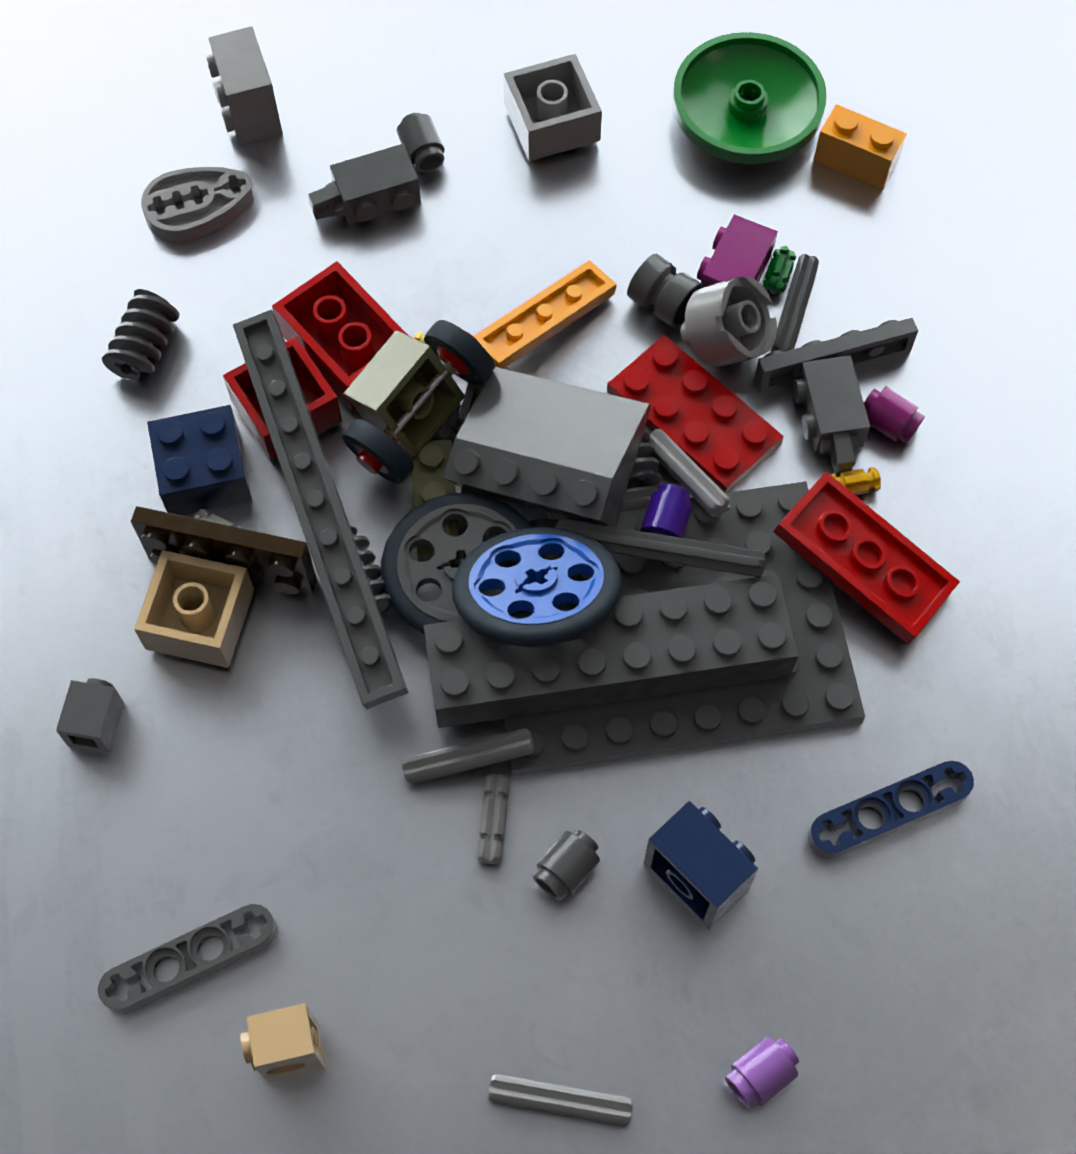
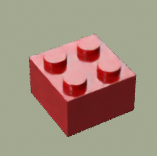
M295 336L285 343L317 434L320 435L343 422L338 397ZM246 363L223 374V378L231 402L269 460L272 461L277 458V454Z

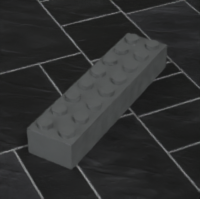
M779 574L619 597V601L607 619L595 629L574 640L551 646L524 647L494 641L473 630L464 619L423 625L438 728L788 677L792 675L798 659L797 647ZM566 604L556 606L555 608L561 611H570L575 609L577 605ZM524 610L514 612L510 616L523 619L531 616L533 613Z

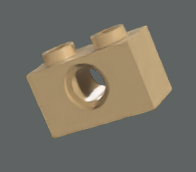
M306 1003L246 1017L248 1032L241 1033V1046L246 1064L251 1063L253 1071H258L268 1082L326 1069L317 1020Z

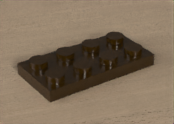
M136 506L131 519L132 526L148 558L155 564L158 563L160 554L164 550L247 568L252 585H256L258 582L273 585L277 590L287 594H298L299 591L313 593L317 577L307 542Z

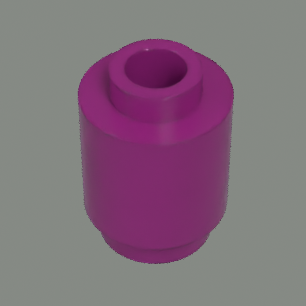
M887 386L881 392L873 389L864 402L870 426L895 442L900 439L908 444L926 417L918 412L919 407Z

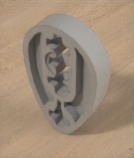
M212 166L183 168L163 173L153 179L143 191L141 209L147 226L157 237L170 242H187L208 235L236 219L253 202L255 192L252 179L244 171ZM239 187L241 192L234 194L232 188ZM201 197L203 203L196 204L194 199ZM182 201L185 208L177 210L175 203ZM164 208L165 213L158 215L157 209Z

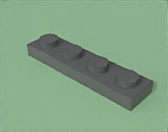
M913 317L900 321L888 320L881 323L878 327L863 331L850 330L840 337L826 341L813 340L800 348L789 351H772L763 358L758 359L754 381L759 393L792 385L793 380L799 377L802 362L851 355L855 368L910 353L919 330Z

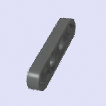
M250 904L243 906L111 968L104 973L99 981V998L107 1008L115 1013L125 1014L133 1012L263 950L272 943L276 936V922L269 910L262 905ZM251 917H255L258 922L266 921V924L260 927L262 935L257 938H253L250 933L236 937V940L241 946L233 949L232 941L224 929L231 926L236 935L248 928L247 920ZM217 936L223 941V950L220 956L210 961L201 959L198 955L200 942L206 937ZM167 956L176 958L179 962L177 975L170 981H158L154 977L156 963ZM143 968L144 977L152 986L150 990L146 991L145 987L139 983L127 990L128 998L125 1001H121L116 996L111 997L110 994L117 990L115 982L123 979L127 984L135 983L141 980V977L136 973L137 970Z

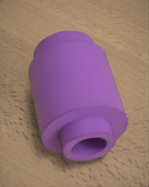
M767 1036L731 1065L732 1072L725 1077V1080L734 1095L746 1108L751 1109L757 1103L763 1106L798 1077L795 1065L799 1063V1059L786 1041L780 1038L775 1042Z

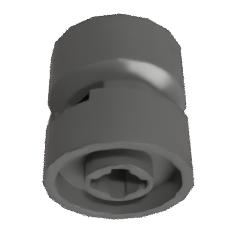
M656 253L649 256L637 269L628 286L627 296L642 307L649 309L654 307V315L672 328H676L685 321L686 306L692 293L704 286L686 272L676 274V267Z

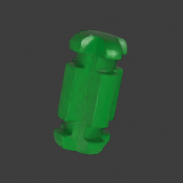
M781 246L780 249L774 250V258H771L765 275L766 280L763 281V287L774 295L785 291L786 283L789 281L794 266L793 261L797 257L796 253L789 250L787 246Z

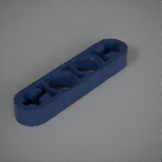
M946 761L823 813L815 819L809 830V845L814 853L823 858H836L955 807L965 801L974 787L972 772L966 765L960 762ZM945 774L951 780L957 778L960 780L961 784L957 788V793L952 787H948L939 791L935 797L933 796L931 789L941 785L946 778ZM904 790H913L919 793L923 800V808L916 812L904 809L899 801V793ZM865 807L877 809L882 815L883 825L878 829L864 827L859 821V810ZM843 816H848L850 830L839 835L835 846H833L830 840L822 841L819 838L824 830L823 826H827L830 831H836L845 826L847 820Z

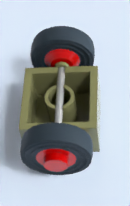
M438 320L432 325L424 337L425 343L396 330L343 393L364 419H356L349 425L342 435L343 441L357 456L356 460L366 470L375 475L379 474L396 484H401L412 472L414 463L410 457L415 459L421 448L429 442L464 399V393L452 378L453 373L473 385H481L488 379L495 368L492 357L473 335L445 320Z

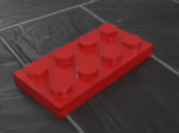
M666 335L658 339L607 383V392L611 395L650 404L651 409L645 426L652 432L655 429L664 431L724 493L730 492L783 442L784 436Z
M827 472L819 478L773 531L908 645L916 638L960 583L958 579Z

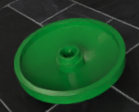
M737 32L712 38L697 46L685 57L674 79L672 106L681 130L695 145L705 152L731 162L760 164L786 158L802 149L811 141L823 120L827 92L825 81L819 68L800 48L772 35L756 32Z

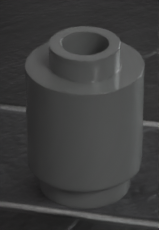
M418 112L406 115L397 126L396 133L400 143H404L413 166L418 172L422 173L437 169L444 162L445 157L443 154L445 148L431 116Z
M577 830L575 834L570 831H564L536 864L538 870L532 877L547 894L561 901L566 894L572 895L600 862V858L596 853L599 847L590 836L581 830Z

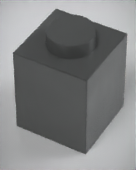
M89 678L87 683L71 680L56 732L68 746L110 752L124 701L115 687L105 680Z

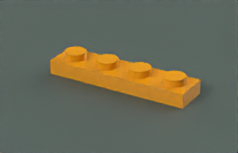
M588 260L475 334L474 337L492 357L495 367L504 369L615 295L617 284Z

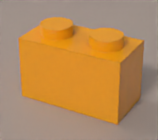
M835 104L820 130L813 161L884 190L899 162L907 133Z

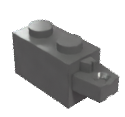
M404 143L329 165L332 182L308 194L310 207L316 220L332 216H344L348 225L360 221H369L376 216L396 210H405L412 205L421 203L419 178Z
M851 355L802 362L799 377L793 380V394L795 402L797 404L802 403L805 414L802 416L804 437L806 440L811 439L815 454H829L835 475H840L841 472L852 471V467L855 466L856 462L853 450L864 446L870 424Z

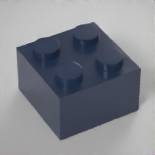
M231 404L147 422L159 495L167 513L186 515L199 512L201 509L210 510L252 501L239 429Z
M688 801L649 838L644 865L710 930L748 893L758 867L754 864L756 861L755 857L744 844L737 840L732 843L719 830L721 824L708 809L704 807L698 809L692 802Z

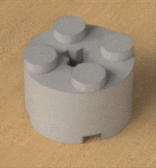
M745 276L728 279L695 290L687 303L685 322L680 328L683 342L688 346H692L697 356L712 368L729 366L766 354L772 348L777 334L776 317L770 318L767 305L773 304L768 292L757 280Z

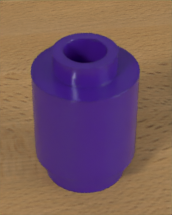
M660 485L657 491L652 493L640 531L683 538L692 511L690 493L677 485Z

